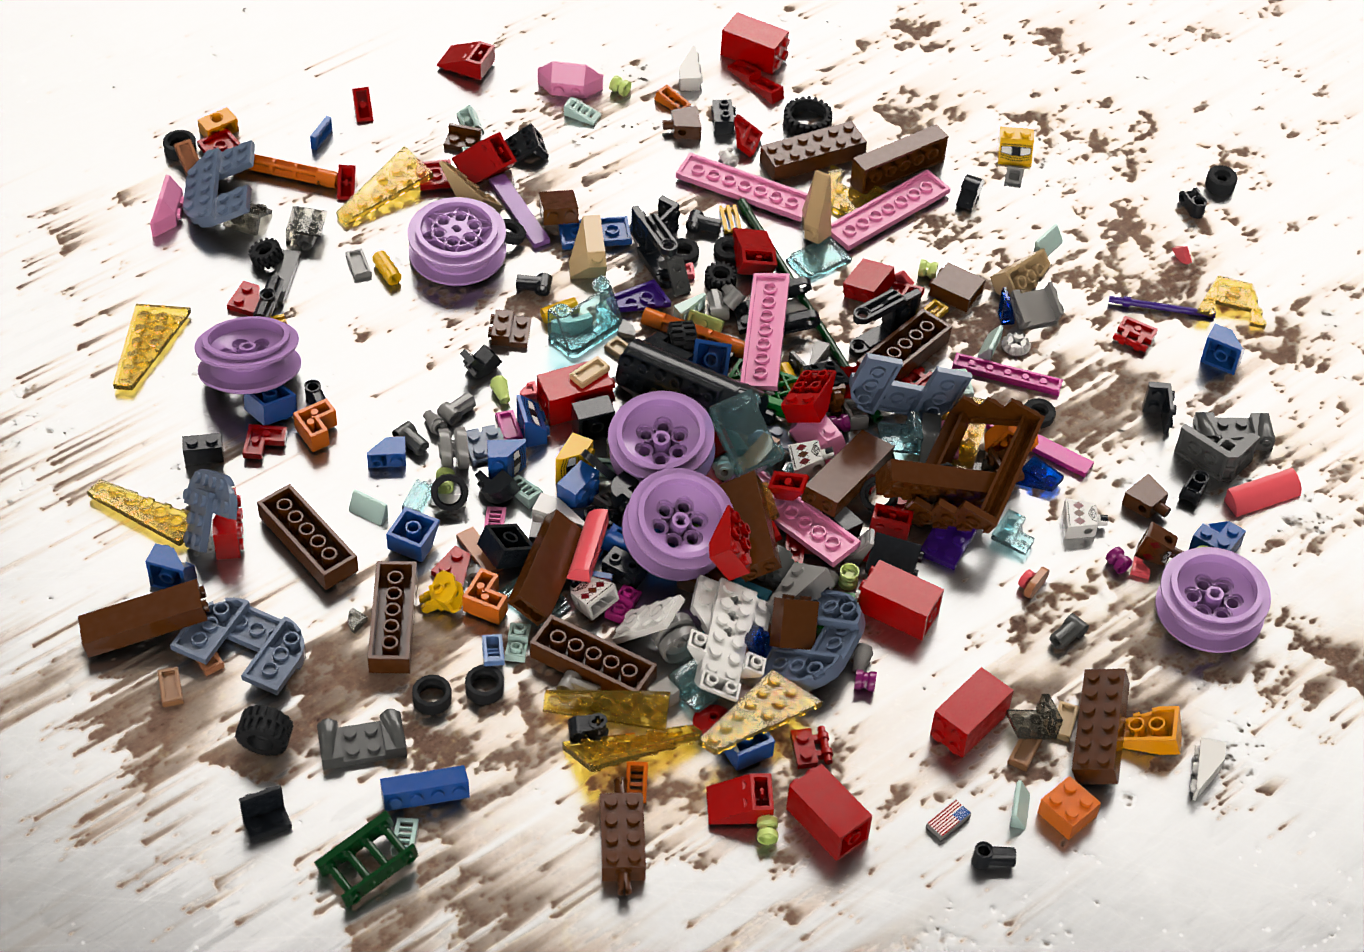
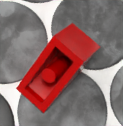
M369 86L352 88L351 93L356 121H373Z
M774 471L768 489L776 499L794 501L804 493L809 475Z

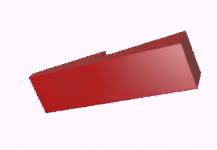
M737 60L727 66V69L772 105L785 98L784 87L763 77L760 69L741 60Z

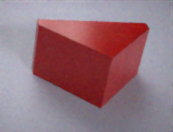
M338 164L337 199L355 200L358 185L356 165Z

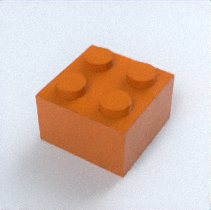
M1068 776L1041 799L1037 813L1066 839L1070 840L1097 817L1101 802L1071 776Z

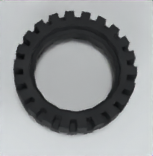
M801 96L800 99L796 97L794 100H790L784 108L783 126L787 132L789 131L790 135L795 134L797 136L832 126L833 110L827 102L824 103V100L820 99L818 101V97H814V99H811V96H807V98ZM802 111H809L820 115L824 120L816 124H804L796 121L792 116Z

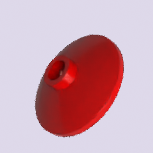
M715 704L705 705L695 712L693 728L701 737L716 740L718 725L734 718L731 712L723 706Z

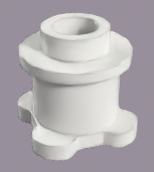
M732 147L718 152V162L734 168L737 166L739 158L732 153Z
M721 456L719 461L712 464V469L715 470V475L719 480L726 481L733 476L734 464L728 461L727 456Z

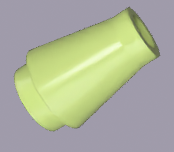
M502 375L493 377L490 381V387L500 403L506 404L510 402L508 380Z

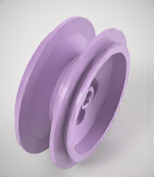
M464 197L436 200L419 209L409 222L407 236L410 262L419 274L433 282L452 286L474 284L492 276L498 271L505 260L506 243L504 241L506 238V226L504 220L494 208L479 200Z
M247 316L220 322L202 333L195 342V353L202 360L198 365V376L207 386L232 394H254L277 388L292 379L301 369V357L295 350L299 344L298 332L289 324L269 317Z
M654 391L636 396L626 402L616 412L609 426V454L616 475L625 470L638 479L640 483L649 475L664 469L684 468L697 471L706 476L712 467L715 457L714 426L707 411L697 401L686 395L672 391Z
M684 468L660 470L641 481L632 493L622 519L623 539L631 556L648 572L674 581L696 579L700 574L704 576L716 567L709 558V542L726 507L730 505L733 508L724 490L704 474ZM659 512H664L667 516H662ZM692 523H696L699 527L693 526ZM654 529L660 530L661 533H657ZM687 540H691L694 544H689ZM668 543L674 544L675 547H670Z
M1214 547L1189 549L1172 558L1163 571L1155 598L1157 615L1163 626L1172 636L1187 646L1213 653L1236 651L1252 643L1260 634L1271 605L1270 587L1262 572L1241 555Z

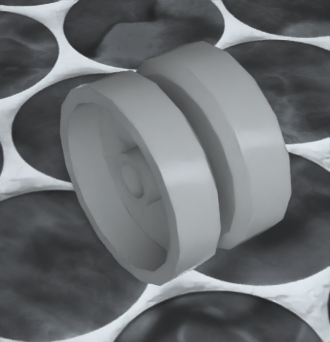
M455 427L454 440L451 439V432L448 428L438 429L439 459H441V467L453 469V458H456L459 469L469 468L466 427Z
M677 613L668 629L651 634V638L657 648H659V652L665 662L679 663L692 657L687 648L688 638L691 629L697 631L698 629L687 613Z

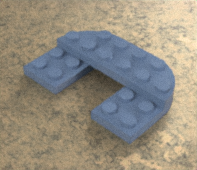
M252 140L242 142L238 146L228 148L223 152L219 148L208 150L188 170L183 210L194 225L199 224L203 228L212 227L250 212L251 188L248 184L237 187L230 192L222 193L218 197L217 194L220 180L254 167L255 143Z
M866 353L856 373H851L849 388L851 398L855 401L856 406L866 413L874 415L876 410L907 415L908 421H922V413H940L941 416L948 413L959 401L972 380V373L937 366L925 386L894 381L903 366L902 359Z
M824 590L820 593L821 597L813 601L819 602L817 625L824 627L811 651L770 646L764 658H767L764 675L760 678L775 684L789 685L793 691L809 692L838 678L865 629V617L856 599L850 594L840 591Z
M224 598L225 601L215 604L213 601L209 602L208 620L183 628L170 644L171 650L207 665L225 639L252 649L258 653L242 673L241 679L275 695L280 693L295 670L301 669L306 655L301 629L293 620L286 616L280 619L250 606L248 600L241 598Z

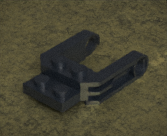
M638 205L631 207V234L639 244V247H636L639 258L661 288L670 289L672 288L671 281L662 280L663 278H669L668 270L661 269L659 261L665 260L661 253L669 257L675 256L678 243L657 213L646 216V213ZM665 246H672L673 248H672V249H665L664 247H665Z
M808 277L790 279L788 299L812 290L810 279ZM750 300L742 301L734 310L740 335L745 334L747 331ZM807 310L786 315L784 335L816 328L821 323L819 313L816 310ZM809 318H815L812 321H807Z
M916 288L902 295L899 291L891 289L855 308L853 321L857 325L868 324L881 318L882 323L852 339L849 344V353L854 357H862L919 312L922 292ZM865 314L867 317L860 318L858 315ZM854 346H861L863 349L857 350Z

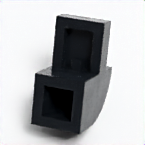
M966 174L961 184L956 206L973 211L976 199L980 197L985 180Z
M484 344L474 355L465 348L460 353L464 358L462 361L464 367L475 378H482L492 373L503 362L493 350Z
M503 469L492 480L481 470L475 474L479 481L477 485L480 487V491L487 501L491 503H504L521 490L515 479Z
M625 470L617 475L611 483L610 499L615 509L621 505L626 509L632 493L639 485V480Z

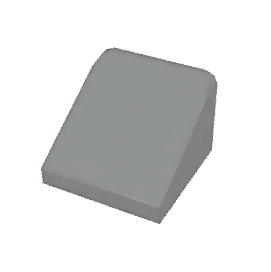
M1008 166L1004 183L1021 186L1024 169Z

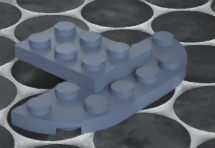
M208 469L195 471L188 487L183 491L184 503L191 505L190 512L187 515L188 527L184 534L186 547L198 552L207 553L213 513L236 520L237 495H235L232 486H235L230 476Z

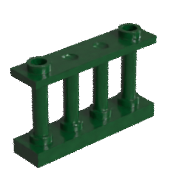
M386 810L314 861L322 877L331 874L345 893L341 895V898L347 908L357 904L363 896L404 866L412 864L419 856L413 843L406 848L391 830L394 827V823ZM381 835H385L398 851V854L389 861L373 843ZM363 848H367L381 865L371 874L355 856ZM345 861H349L363 879L353 887L337 869Z

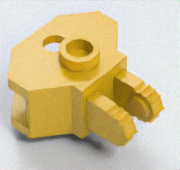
M443 570L437 573L433 583L428 586L429 590L419 596V601L422 603L421 610L425 614L436 609L440 611L446 610L454 614L460 611L463 606L462 596L464 591L462 584L455 581V576Z

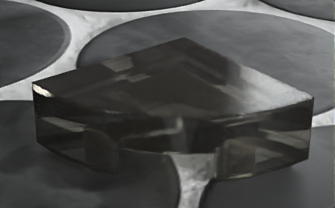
M352 607L348 612V626L355 634L368 622V617Z

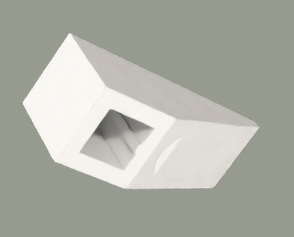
M692 46L679 67L680 91H700V84H703V74H700L701 63H698L700 62V54L696 52V46Z
M540 493L532 508L533 522L543 523L544 518L557 509L581 529L583 528L584 521L560 498Z
M1201 737L1199 745H1195L1193 757H1196V762H1193L1191 774H1195V777L1190 783V791L1193 792L1192 800L1196 801L1221 771L1225 760L1226 742Z

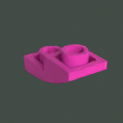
M625 584L617 592L619 600L605 611L604 617L619 624L624 621L625 614L629 610L634 609L642 591Z

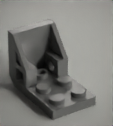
M1185 423L1181 427L1174 453L1199 469L1206 471L1219 482H1232L1252 462L1260 436L1255 433L1225 435L1216 443Z

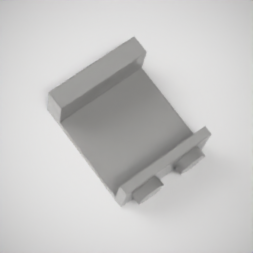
M1052 281L1048 282L1045 288L1021 293L1019 289L1013 290L1008 297L1020 330L1059 321L1064 314V307L1058 299V291L1053 286Z

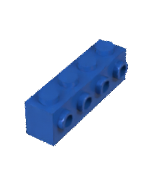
M465 765L380 778L381 796L384 810L386 811L470 798L469 780Z

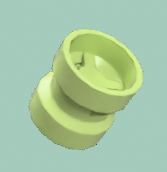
M615 75L609 83V89L613 92H618L623 97L627 96L632 88L630 81L623 80L618 75Z
M921 259L917 276H928L930 279L935 278L939 263L934 261L930 263L925 259Z
M442 467L437 469L436 478L443 474L455 475V472L451 468ZM453 481L442 483L438 493H451L454 489Z
M845 563L840 568L838 584L844 590H853L858 585L860 570L855 564Z
M772 815L759 817L757 819V828L759 829L757 841L764 845L776 843L779 838L778 831L776 830L778 828V819Z

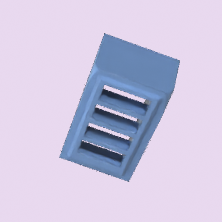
M502 634L482 635L484 666L505 665Z

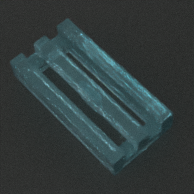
M417 478L402 504V510L404 507H408L422 513L431 496L430 490L433 483L428 484L425 480L420 482V479ZM427 489L419 506L417 507V509H414L416 504L419 502L423 491Z

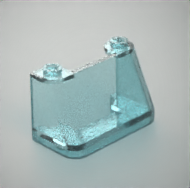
M603 275L593 280L592 287L596 293L572 309L566 304H556L548 309V341L569 357L581 355L617 331L621 325L622 316L611 283Z
M752 388L709 406V416L736 477L754 470L758 474L784 459L783 455H785L782 445L774 442L759 410L761 399L758 393L754 394Z

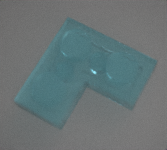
M1008 509L991 534L992 540L1023 555L1027 554L1035 540L1034 537L1020 531L1026 517Z

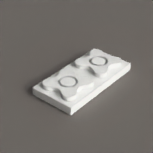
M678 595L668 597L662 601H656L650 605H643L638 609L629 610L625 614L624 621L616 628V634L612 640L616 644H620L668 629L685 599Z

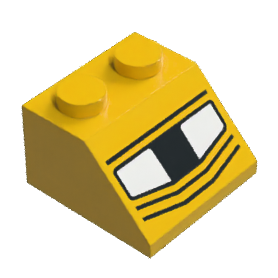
M1000 126L997 141L998 164L1031 167L1034 129Z
M572 432L555 458V484L580 460L594 468L592 464L580 455L584 449L594 455L595 449L593 448L592 439Z

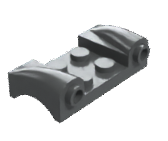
M1195 412L1193 425H1195L1197 431L1216 443L1225 435L1255 433L1260 436L1256 451L1273 450L1275 435L1269 413H1250L1249 418L1215 417L1214 412Z
M386 709L380 714V721L338 727L337 721L326 718L317 724L323 770L407 757L402 718L398 710Z

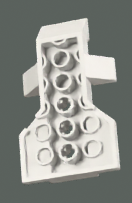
M701 574L696 581L690 611L699 618L702 623L701 628L705 634L691 629L687 648L698 665L694 682L701 689L737 702L741 688L740 679L756 678L764 675L767 658L749 651L746 654L745 652L749 643L765 638L771 614L766 606L767 601L757 598L758 592L722 577L719 581H715Z

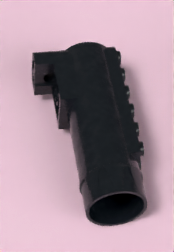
M655 332L644 340L634 339L620 355L615 375L616 381L620 386L638 394L654 391H672L686 395L697 401L707 411L713 424L718 422L726 428L748 436L756 432L765 416L769 402L767 393L693 362L694 354L667 343L669 336L666 334Z

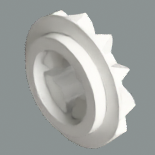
M1016 332L1014 334L1008 333L1002 340L1004 351L1014 356L1027 354L1031 347L1029 337H1024L1023 334L1018 335Z

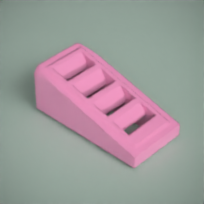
M487 506L484 527L485 525L505 524L507 507Z

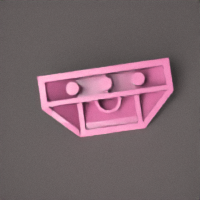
M551 61L537 69V83L550 95L585 99L603 90L604 75L585 64Z
M165 175L150 222L152 237H156L176 227L179 219H182L183 190L170 175Z
M827 415L824 416L821 423H792L789 434L797 443L817 440L821 449L832 446L835 455L846 446L843 434ZM831 459L825 460V464H827Z

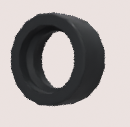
M184 129L167 133L163 138V148L166 156L172 160L180 161L175 148L171 146L191 139L197 152L194 134Z
M454 474L439 476L433 482L430 490L431 498L435 505L445 511L458 510L465 504L468 498L466 483ZM453 481L459 485L461 495L455 503H444L438 497V489L442 483Z
M875 477L869 478L864 482L860 491L863 505L872 513L875 505L869 501L868 493L876 485ZM898 497L890 498L884 505L895 507Z
M479 665L473 667L465 677V692L468 698L479 705H489L497 702L504 693V676L502 672L494 666ZM481 678H490L497 683V686L493 690L481 692L473 688V683Z
M426 675L418 679L412 688L414 707L425 715L443 713L448 709L452 700L449 682L439 675ZM437 688L444 692V696L438 701L427 702L420 698V693L425 689Z

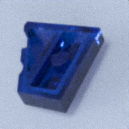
M1034 455L1022 468L1025 475L1024 480L1016 482V485L1052 492L1064 480V475Z
M752 625L749 633L745 635V644L748 651L767 658L772 646H769V632L764 631L761 626Z

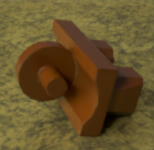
M844 383L833 387L828 408L831 416L837 417L843 414L842 409L846 389Z

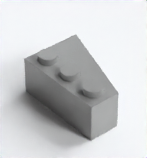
M794 562L766 604L771 617L773 614L774 597L782 598V594L795 595L794 599H799L800 596L812 597L811 601H813L814 599L818 600L821 597L820 593L827 587L832 588L835 584L828 568Z

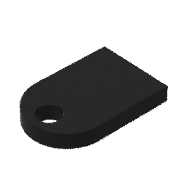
M584 449L580 454L611 481L617 476L588 450Z

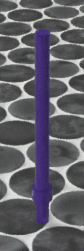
M1109 295L1108 303L1122 304L1123 307L1135 306L1215 318L1216 311L1131 299L1129 296L1117 297Z

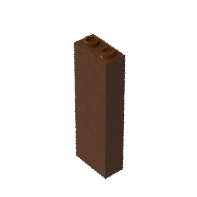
M861 430L807 483L801 500L835 517L861 491L864 482L869 478L875 477V473L892 459L895 446Z
M755 470L720 484L719 486L728 496L734 511L740 514L743 522L747 523L751 530L749 541L751 543L750 557L752 563L750 564V573L742 576L744 581L748 582L782 568L763 484Z
M557 509L544 518L507 601L508 604L537 626L545 622L552 614L567 579L582 531L578 525Z
M197 579L79 615L78 621L82 646L88 658L207 621V612L210 609L207 600H204L207 597L204 586H199Z

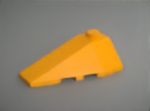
M1158 706L1152 708L1150 712L1143 714L1137 712L1133 713L1132 717L1126 718L1123 749L1158 755L1180 754L1182 733L1179 706Z

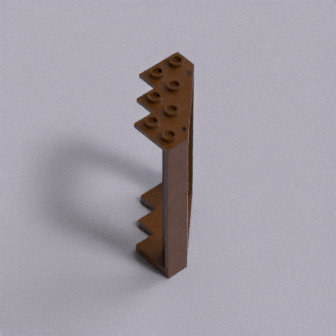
M963 395L949 411L925 463L941 465L949 462L951 464L970 423L1017 426V429L981 509L966 500L957 508L942 498L933 506V502H926L916 496L914 499L907 500L904 507L905 510L914 511L912 524L917 527H924V524H929L933 528L948 529L950 526L956 527L958 531L972 532L973 529H982V533H990L997 526L1045 416L1013 398L1004 406L990 397H987L979 404L974 399Z

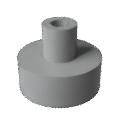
M474 564L466 571L468 583L471 584L480 568H482L479 564Z

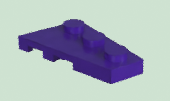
M654 279L607 296V303L615 313L645 310L646 307L651 309L671 307L670 299Z

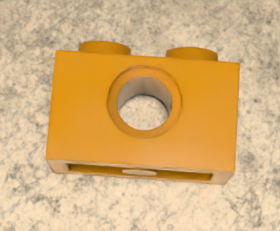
M228 107L197 119L199 133L204 138L226 128L232 134L239 131L238 118Z

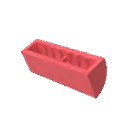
M1292 467L1229 488L1224 502L1235 517H1239L1301 496V482L1298 474Z
M594 509L587 514L567 579L590 583L609 524L607 509Z

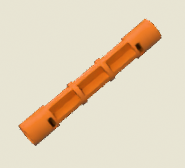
M258 154L254 155V167L249 168L251 171L337 189L338 172Z
M649 307L645 308L641 317V324L666 333L669 322L686 321ZM695 324L697 339L732 344L731 352L735 353L734 357L743 359L745 341Z

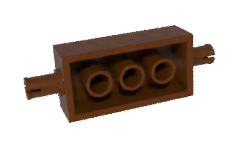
M617 777L614 779V793H600L602 881H618L617 892L619 895L623 896L625 887L626 896L632 892L631 881H644L646 876L643 792L627 793V779L622 777L620 785V778Z

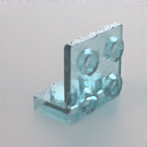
M911 411L910 417L906 419L905 424L878 422L879 438L894 445V453H919L924 439L919 412Z
M693 658L669 675L670 680L680 690L679 698L698 713L720 699L721 696L701 689L696 685L694 679L698 665Z

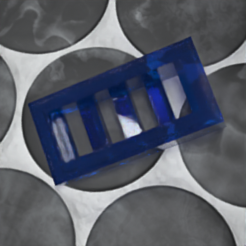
M1003 287L997 314L1002 325H1012L1015 323L1012 303L1007 288Z

